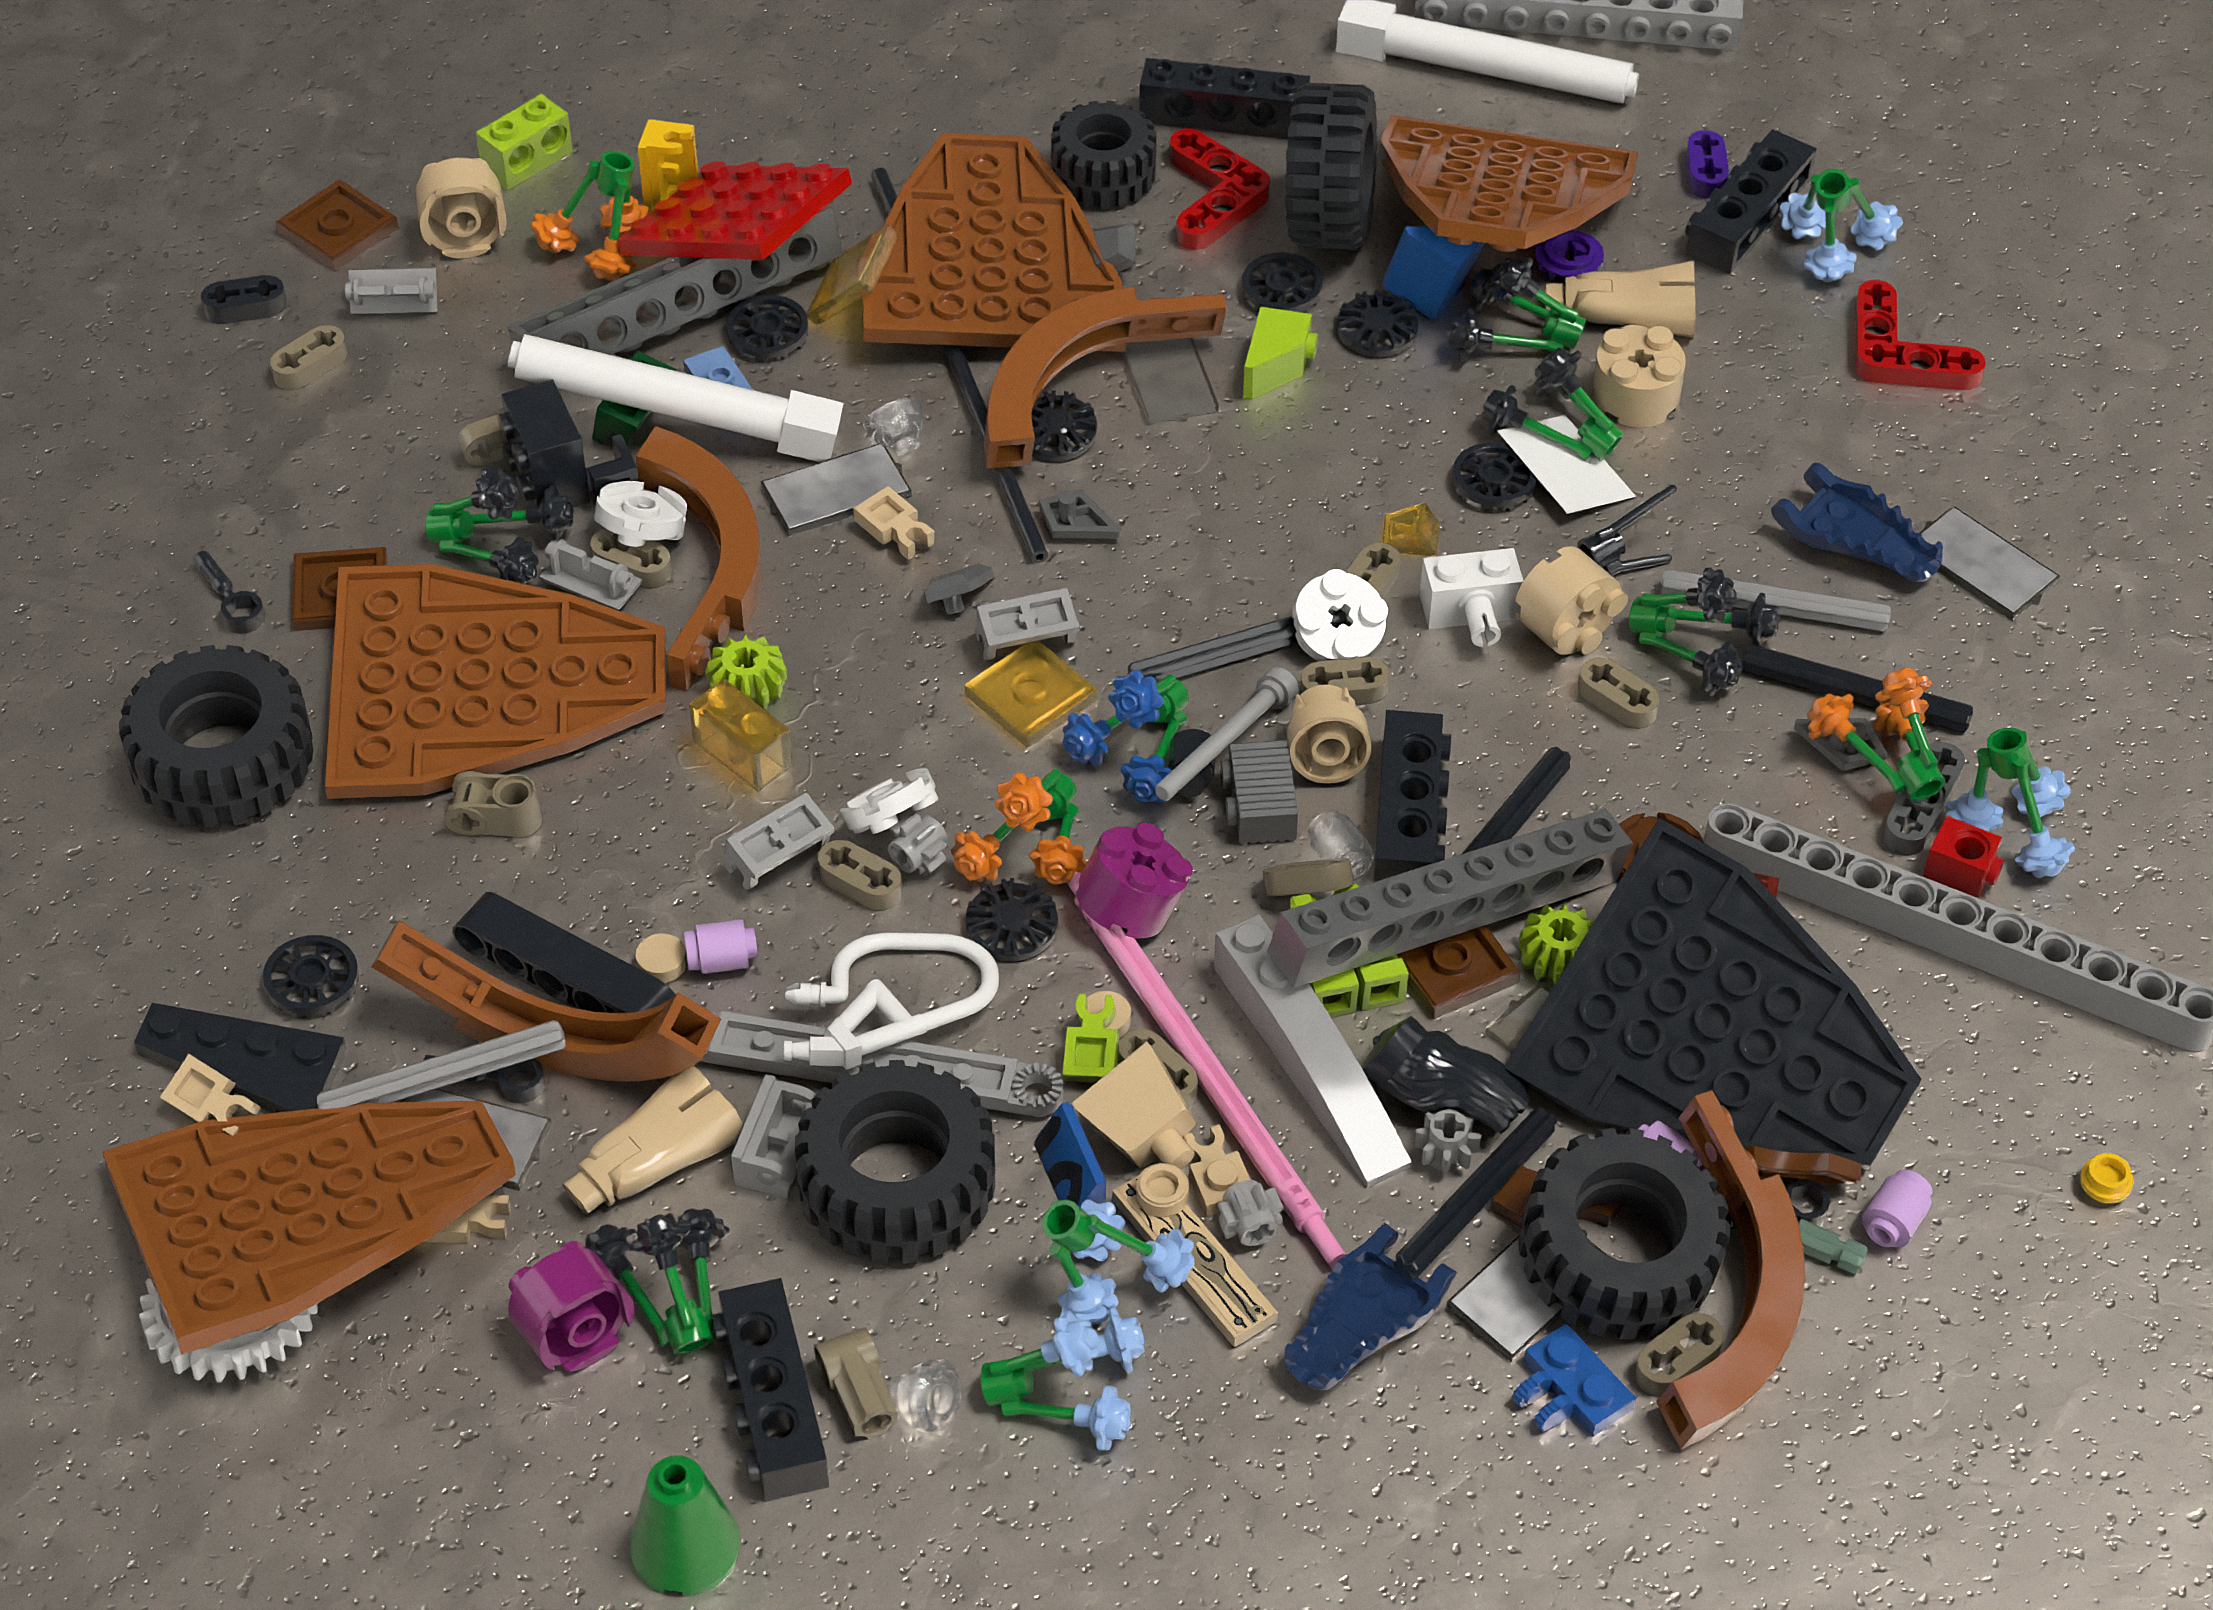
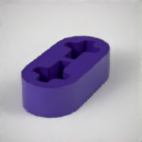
M1702 130L1692 133L1688 138L1685 156L1688 185L1694 195L1708 199L1715 188L1721 189L1727 181L1729 167L1726 145L1723 137L1713 131ZM1703 150L1707 151L1708 155H1704ZM1706 174H1710L1711 179H1707Z

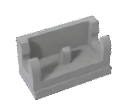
M1068 588L977 606L975 634L978 643L983 642L984 644L983 657L985 661L995 659L996 649L1064 635L1066 644L1076 642L1077 632H1079L1080 628Z
M806 792L727 838L723 865L730 874L738 870L741 871L744 877L742 882L743 888L748 891L758 884V877L814 844L817 848L827 844L830 835L834 833L835 827Z
M765 1074L731 1155L734 1186L789 1199L797 1179L795 1136L799 1133L798 1123L803 1111L809 1107L812 1108V1105L802 1104L794 1099L811 1103V1099L815 1094L813 1091L800 1085L775 1080V1076Z

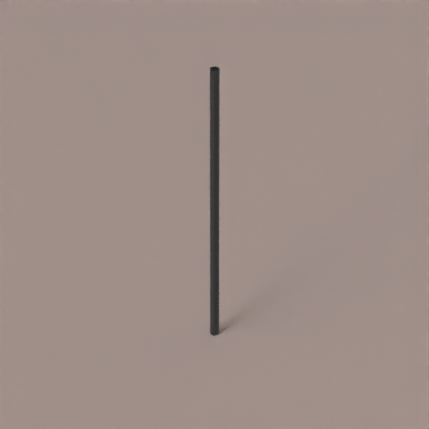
M877 168L872 172L871 178L888 216L897 199V194L885 168ZM942 345L984 446L987 407L961 346ZM1012 467L993 468L1031 561L1033 563L1044 562L1048 558V552Z

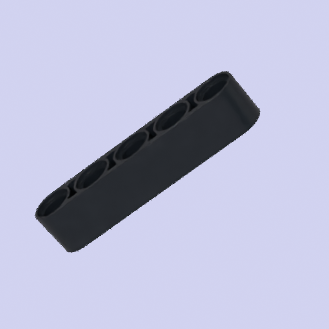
M485 892L452 927L454 938L467 952L571 1008L602 1013H631L659 1006L675 995L673 990L661 980L493 892Z

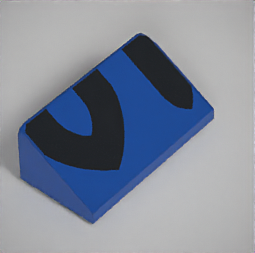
M1069 1102L1062 1103L1035 1140V1147L1059 1201L1070 1200L1080 1208L1085 1200H1091L1097 1204L1106 1203V1180L1072 1104L1070 1105Z

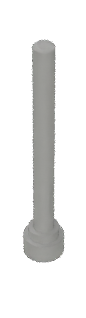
M1274 667L1266 672L1257 682L1256 695L1155 786L1156 795L1164 801L1171 799L1268 709H1282L1295 698V695L1298 694V684L1295 677L1288 670L1281 667Z

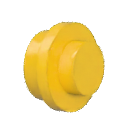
M2102 1153L2084 1164L2080 1174V1183L2083 1190L2091 1198L2103 1203H2118L2129 1196L2134 1178L2129 1164L2122 1157L2112 1153Z

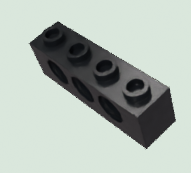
M1146 58L1140 81L1139 110L1146 114V119L1151 120L1154 125L1288 140L1290 114L1294 96L1299 87L1310 83V76L1289 72L1280 73L1253 70L1251 68L1216 66L1207 63L1198 64L1168 59Z
M1774 129L1767 134L1761 143L1755 142L1741 166L1735 165L1732 168L1722 188H1715L1700 213L1694 212L1685 228V235L1689 237L1686 255L1728 274H1732L1782 215L1779 211L1780 205L1788 202V197L1791 193L1800 194L1811 181L1817 148Z
M1386 710L1374 882L1445 860V845H1436L1437 836L1445 837L1447 824V808L1438 807L1439 799H1447L1449 787V771L1440 770L1441 762L1449 763L1451 750V734L1442 733L1443 714Z
M782 1278L718 1291L721 1312L711 1314L717 1345L728 1344L730 1357L722 1359L728 1391L738 1389L741 1403L733 1404L739 1437L749 1435L752 1449L744 1451L750 1483L760 1481L765 1502L828 1488L827 1458ZM755 1342L766 1343L759 1347L748 1346ZM765 1387L777 1388L776 1390L771 1392L759 1391L760 1389ZM778 1432H784L789 1434L783 1438L769 1437L772 1434Z

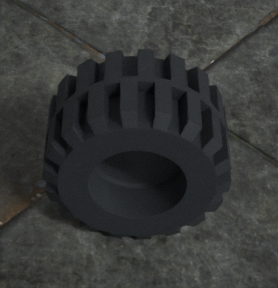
M1091 101L1085 106L1081 104L1072 107V112L1065 111L1061 114L1060 121H1055L1052 127L1051 168L1071 191L1076 201L1083 203L1084 207L1100 206L1101 209H1110V206H1117L1118 208L1127 206L1128 201L1136 202L1140 200L1142 193H1148L1152 188V182H1155L1157 136L1156 131H1154V124L1151 120L1146 119V114L1142 111H1133L1132 106L1125 103L1118 105L1116 101H1106V103Z

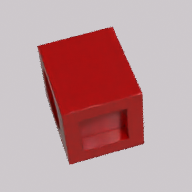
M1946 816L1929 849L1922 877L1979 898L1985 884L1994 886L2002 870L2005 859L1997 857L2002 837Z

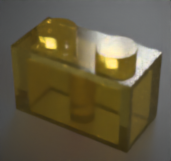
M721 680L689 704L693 742L755 791H761L793 766L790 729L727 680Z

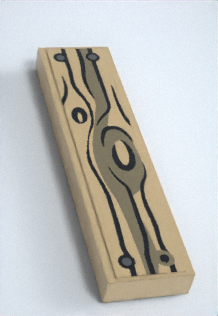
M1139 1175L1112 1190V1201L1146 1242L1151 1240L1155 1242L1159 1234L1168 1235L1173 1229L1180 1230L1184 1238L1193 1241L1194 1246L1191 1254L1194 1257V1267L1189 1272L1187 1280L1181 1284L1234 1348L1277 1322L1278 1312L1187 1204L1183 1210L1173 1216L1156 1217L1148 1214L1140 1207L1137 1201L1136 1192Z

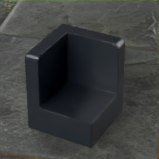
M621 434L612 436L615 460L586 468L588 489L595 506L597 496L600 498V491L604 486L621 481L639 482L637 466Z

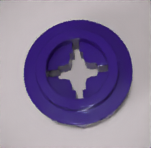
M1569 230L1538 243L1535 259L1538 260L1539 270L1549 272L1551 280L1558 277H1577L1582 273L1600 271L1604 260V250L1599 241L1593 236L1582 231ZM1567 251H1571L1574 261L1565 260Z

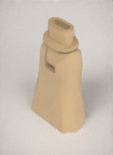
M1694 261L1631 272H1587L1577 277H1566L1563 284H1546V294L1564 306L1578 311V316L1585 318L1587 323L1624 326L1642 325L1649 329L1654 326H1663L1671 330L1673 335L1694 338ZM1546 306V310L1550 311L1551 308Z
M693 1065L691 1068L673 1075L634 1114L602 1137L592 1147L586 1159L577 1165L579 1173L563 1183V1188L585 1214H588L602 1203L610 1207L615 1203L614 1196L618 1200L633 1196L665 1177L736 1144L744 1124L733 1105L716 1089L712 1091L711 1084L707 1078Z

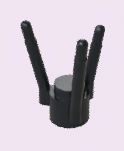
M1675 485L1668 486L1611 525L1579 540L1577 548L1582 550L1611 576L1622 571L1671 562L1672 556L1670 554L1620 561V556L1625 554L1626 548L1619 532L1677 491V487Z

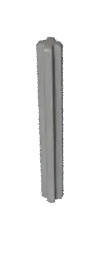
M1666 569L1662 577L1661 594L1686 593L1689 588L1698 587V579L1703 577V574ZM1731 579L1734 582L1733 588L1737 593V600L1732 605L1734 608L1747 610L1752 603H1755L1759 593H1765L1766 604L1778 606L1779 611L1777 613L1779 615L1881 632L1886 631L1889 626L1891 607L1888 604Z
M549 1021L321 1092L317 1095V1106L320 1109L347 1107L353 1104L399 1101L563 1050L566 1047L565 1035L558 1021Z

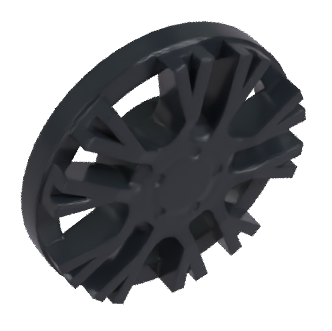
M1277 252L1260 256L1246 267L1242 276L1244 299L1255 306L1257 313L1260 307L1308 313L1311 305L1316 306L1321 298L1323 288L1321 271L1311 260L1298 254ZM1275 263L1276 268L1272 269L1270 264ZM1287 263L1296 264L1300 267L1295 271L1287 267ZM1258 270L1266 277H1259L1253 275V273ZM1313 287H1315L1313 291H1312V290H1308V289H1304V288H1313Z
M1374 290V295H1368L1367 291H1362V294L1356 293L1355 299L1348 303L1343 302L1342 307H1340L1337 318V333L1347 347L1363 355L1386 357L1401 353L1414 343L1418 334V313H1416L1415 308L1410 307L1411 302L1409 300L1405 301L1403 296L1400 299L1386 296V290H1383L1382 293H1379V290ZM1408 322H1410V325H1411V326L1404 325V324H1400V323H1408ZM1358 328V330L1351 334H1348L1346 329ZM1364 338L1367 339L1366 344L1361 343ZM1389 340L1391 343L1389 346L1378 347L1377 342Z
M759 295L742 301L730 312L726 323L727 335L734 351H738L740 356L744 353L754 356L756 362L763 360L764 363H768V358L776 357V362L780 361V358L785 360L788 358L789 352L796 348L801 350L803 344L805 345L809 328L808 317L802 306L794 300L780 295ZM772 305V310L759 311L757 306ZM798 317L801 321L799 323H789ZM734 325H739L746 328L734 329ZM766 345H774V347H766Z
M1051 390V393L1044 391L1043 397L1038 398L1031 413L1036 440L1033 446V457L1045 461H1065L1080 456L1093 445L1097 437L1098 428L1094 409L1089 402L1085 404L1076 399L1075 393L1069 394L1068 391H1064V395H1056V390ZM1055 405H1061L1062 407L1061 409H1056ZM1070 407L1076 409L1073 411H1068ZM1076 430H1090L1087 436L1076 432ZM1071 440L1076 446L1071 447L1068 441ZM1047 444L1060 445V451L1045 450Z
M1488 442L1471 446L1456 458L1453 466L1454 489H1458V496L1463 497L1462 500L1464 502L1471 500L1481 504L1480 510L1483 511L1488 508L1489 512H1493V507H1501V512H1506L1507 508L1510 511L1514 510L1515 504L1529 501L1537 483L1536 476L1508 444ZM1485 453H1500V457L1486 458ZM1512 457L1515 458V460L1510 464V459ZM1525 469H1527V471H1528V473H1529V474H1515V473L1520 472V471H1523V470H1525ZM1460 470L1466 471L1471 474H1461Z
M1010 878V881L1001 879V884L994 886L990 882L987 884V887H981L980 893L968 903L966 912L967 935L970 940L984 947L994 959L1019 961L1034 957L1043 952L1056 936L1058 913L1055 901H1052L1051 895L1047 896L1044 893L1043 887H1037V884L1034 882L1031 886L1015 883L1014 878ZM1013 894L1024 895V897L1017 899L1014 898ZM1005 895L1007 900L1001 902L999 896ZM989 900L995 906L986 907L983 904ZM1047 912L1050 919L1037 918L1034 916L1037 914ZM993 929L994 932L985 940L978 935V932ZM1036 930L1042 931V932H1044V933H1046V934L1043 935L1042 933H1040V932H1038V931H1036ZM1027 937L1033 944L1018 949L1016 941ZM1001 939L1007 941L1004 949L997 948Z
M324 935L298 937L284 943L270 955L263 970L264 987L274 1007L277 1006V1010L280 1012L284 1009L288 1012L296 1013L300 1019L303 1016H306L307 1019H312L311 1014L320 1012L321 1016L324 1017L327 1012H330V1014L334 1013V1007L345 999L351 1000L352 994H355L356 984L359 981L357 960L352 950L338 939ZM316 946V954L301 957L299 949ZM331 949L335 950L326 960L325 957ZM287 956L293 961V964L291 965L283 958ZM346 960L349 964V968L332 969ZM273 972L289 975L283 979L272 980ZM327 992H336L328 998L324 995ZM318 996L319 1001L310 1002V997ZM296 997H303L301 1002L292 1001Z

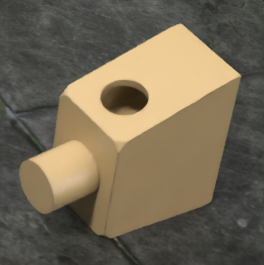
M1145 1042L1071 1103L1089 1127L1140 1169L1147 1167L1156 1158H1159L1163 1163L1183 1169L1194 1157V1151L1182 1137L1195 1127L1196 1121L1165 1065L1148 1042Z

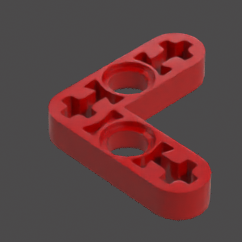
M1180 129L1171 135L1169 142V158L1171 163L1212 188V190L1181 212L1176 222V239L1182 247L1190 250L1204 249L1269 200L1270 176L1262 168L1198 130ZM1213 165H1225L1229 167V169L1225 171H1214L1209 167ZM1229 205L1234 209L1224 212L1217 211L1213 207Z
M1868 280L1859 286L1855 302V370L1861 378L1874 383L1955 390H1971L1981 384L1986 360L1979 351L1961 346L1898 341L1897 293L1895 288L1881 280ZM1873 300L1878 301L1880 310H1872ZM1878 327L1884 329L1887 333L1876 335L1868 332L1865 328ZM1919 360L1928 363L1931 367L1928 369L1915 368L1909 362Z

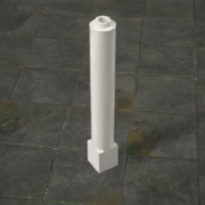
M1347 0L1338 19L1336 52L1381 62H1383L1386 54L1620 104H1624L1627 97L1634 98L1638 85L1639 73L1633 72V63L1396 14V5L1375 0Z
M524 334L522 342L513 341L508 360V367L515 369L514 378L537 384L553 379L557 388L778 442L777 452L821 463L831 459L844 404L791 390L790 397L787 399Z

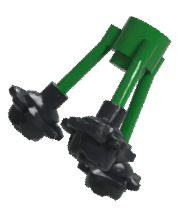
M1525 255L1521 256L1518 260L1505 258L1503 264L1498 263L1492 270L1482 267L1471 282L1469 292L1477 300L1476 311L1481 312L1482 309L1494 304L1496 301L1507 306L1512 303L1545 319L1541 334L1546 335L1547 340L1494 334L1492 329L1480 328L1478 321L1474 319L1473 308H1468L1462 317H1456L1450 322L1447 333L1449 348L1459 351V360L1461 362H1465L1469 358L1470 352H1473L1478 345L1490 347L1492 343L1542 349L1549 352L1556 351L1558 347L1573 350L1582 334L1585 318L1578 316V311L1564 306L1540 290V284L1531 279L1530 267L1533 264V259ZM1523 294L1529 299L1536 298L1551 308V310L1548 311L1518 295Z
M1561 347L1548 354L1538 368L1535 369V376L1537 378L1535 381L1537 386L1535 394L1540 397L1544 394L1545 396H1550L1553 393L1559 392L1566 400L1571 399L1588 418L1577 432L1582 438L1581 442L1529 418V413L1518 408L1517 399L1514 398L1516 396V386L1512 384L1506 392L1493 390L1484 402V411L1481 413V417L1489 422L1488 431L1492 436L1497 433L1499 428L1507 427L1509 424L1520 429L1524 426L1574 450L1584 460H1587L1592 454L1600 460L1605 459L1617 447L1625 435L1614 425V422L1601 412L1581 388L1583 383L1576 376L1575 372L1577 371V362L1582 353L1578 350L1570 354Z
M489 467L484 468L481 471L482 478L476 480L478 490L473 491L470 497L449 503H435L433 505V508L429 510L426 516L427 536L432 543H440L439 550L441 553H458L489 562L492 568L498 569L500 579L527 584V582L534 580L537 576L536 567L539 563L538 557L532 552L533 544L531 542L525 541L522 537H517L511 545H506L503 551L494 550L493 552L460 543L471 537L475 524L527 520L528 524L541 523L549 531L552 541H557L559 537H562L563 530L573 525V504L570 502L569 496L559 495L556 486L550 485L549 488L545 489V497L542 498L540 505L527 506L526 510L512 511L517 508V500L519 498V488L515 485L514 479L506 475L502 468L492 470ZM474 506L478 509H487V513L471 515L463 509Z
M1710 567L1704 569L1703 577L1698 579V587L1689 588L1686 593L1664 595L1643 593L1642 597L1634 599L1629 613V626L1632 633L1640 634V644L1659 647L1692 662L1694 668L1702 671L1703 681L1701 689L1712 697L1718 690H1728L1730 687L1738 684L1739 674L1743 670V664L1737 657L1738 649L1733 647L1731 642L1727 641L1721 648L1715 649L1711 654L1701 650L1696 653L1661 636L1664 633H1671L1673 631L1676 620L1731 624L1732 628L1745 629L1749 638H1752V644L1761 647L1764 640L1776 637L1780 616L1777 613L1779 611L1778 606L1766 604L1765 593H1759L1755 603H1752L1747 611L1733 610L1732 614H1727L1732 610V605L1737 600V593L1733 588L1734 582L1730 578L1725 577L1723 570H1713ZM1687 603L1691 607L1698 606L1703 612L1676 610L1674 606L1669 604Z
M692 1208L685 1210L682 1215H679L677 1222L673 1214L669 1212L664 1216L658 1214L651 1219H645L644 1222L637 1225V1231L635 1229H627V1227L618 1228L615 1225L606 1224L600 1226L596 1232L587 1234L585 1248L595 1252L617 1280L622 1279L655 1329L661 1347L671 1345L673 1354L681 1355L699 1350L714 1340L707 1263L711 1261L710 1247L720 1243L722 1238L730 1234V1229L724 1225L723 1219L716 1218L712 1210ZM682 1246L689 1250L690 1263L695 1264L699 1308H697L695 1300L686 1299L676 1265L680 1264L675 1250L677 1247ZM630 1251H643L644 1254L655 1256L659 1271L664 1269L675 1302L674 1305L665 1310L667 1317L665 1321H663L631 1273L634 1267L627 1258Z

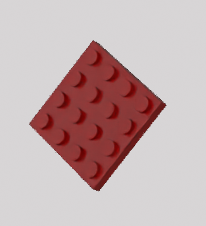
M723 161L707 163L700 168L697 177L681 183L677 187L678 190L670 197L656 203L654 210L644 218L638 219L631 224V228L617 239L621 255L764 260L852 184L849 168H832L826 163L810 167H795L793 163H781L776 166H760L758 162H747L741 165H725Z

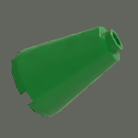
M674 1455L658 1461L648 1474L630 1535V1557L638 1576L653 1590L665 1593V1589L682 1592L683 1596H696L716 1588L732 1573L740 1548V1530L735 1517L700 1465L689 1457Z

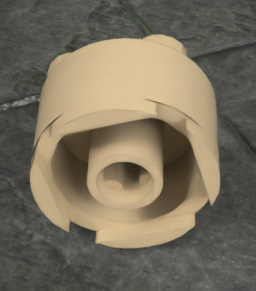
M451 158L438 163H430L423 168L421 178L416 186L415 200L424 240L430 246L432 244L441 249L443 255L451 258H472L490 250V244L498 236L501 238L504 234L507 218L500 183L497 176L490 169L489 164L480 158Z
M1654 326L1650 329L1633 327L1622 330L1610 329L1605 332L1603 341L1597 351L1592 385V400L1604 415L1607 411L1618 417L1617 423L1628 427L1644 428L1667 420V414L1673 409L1676 411L1680 402L1686 358L1681 346L1673 339L1674 335L1671 330L1663 326Z
M1567 546L1556 551L1561 555L1559 558L1551 563L1543 559L1527 575L1518 590L1515 601L1521 607L1520 613H1515L1519 621L1556 653L1568 655L1580 651L1582 654L1587 655L1600 645L1603 638L1602 632L1609 625L1613 617L1625 608L1628 596L1622 591L1620 583L1582 550L1574 546Z

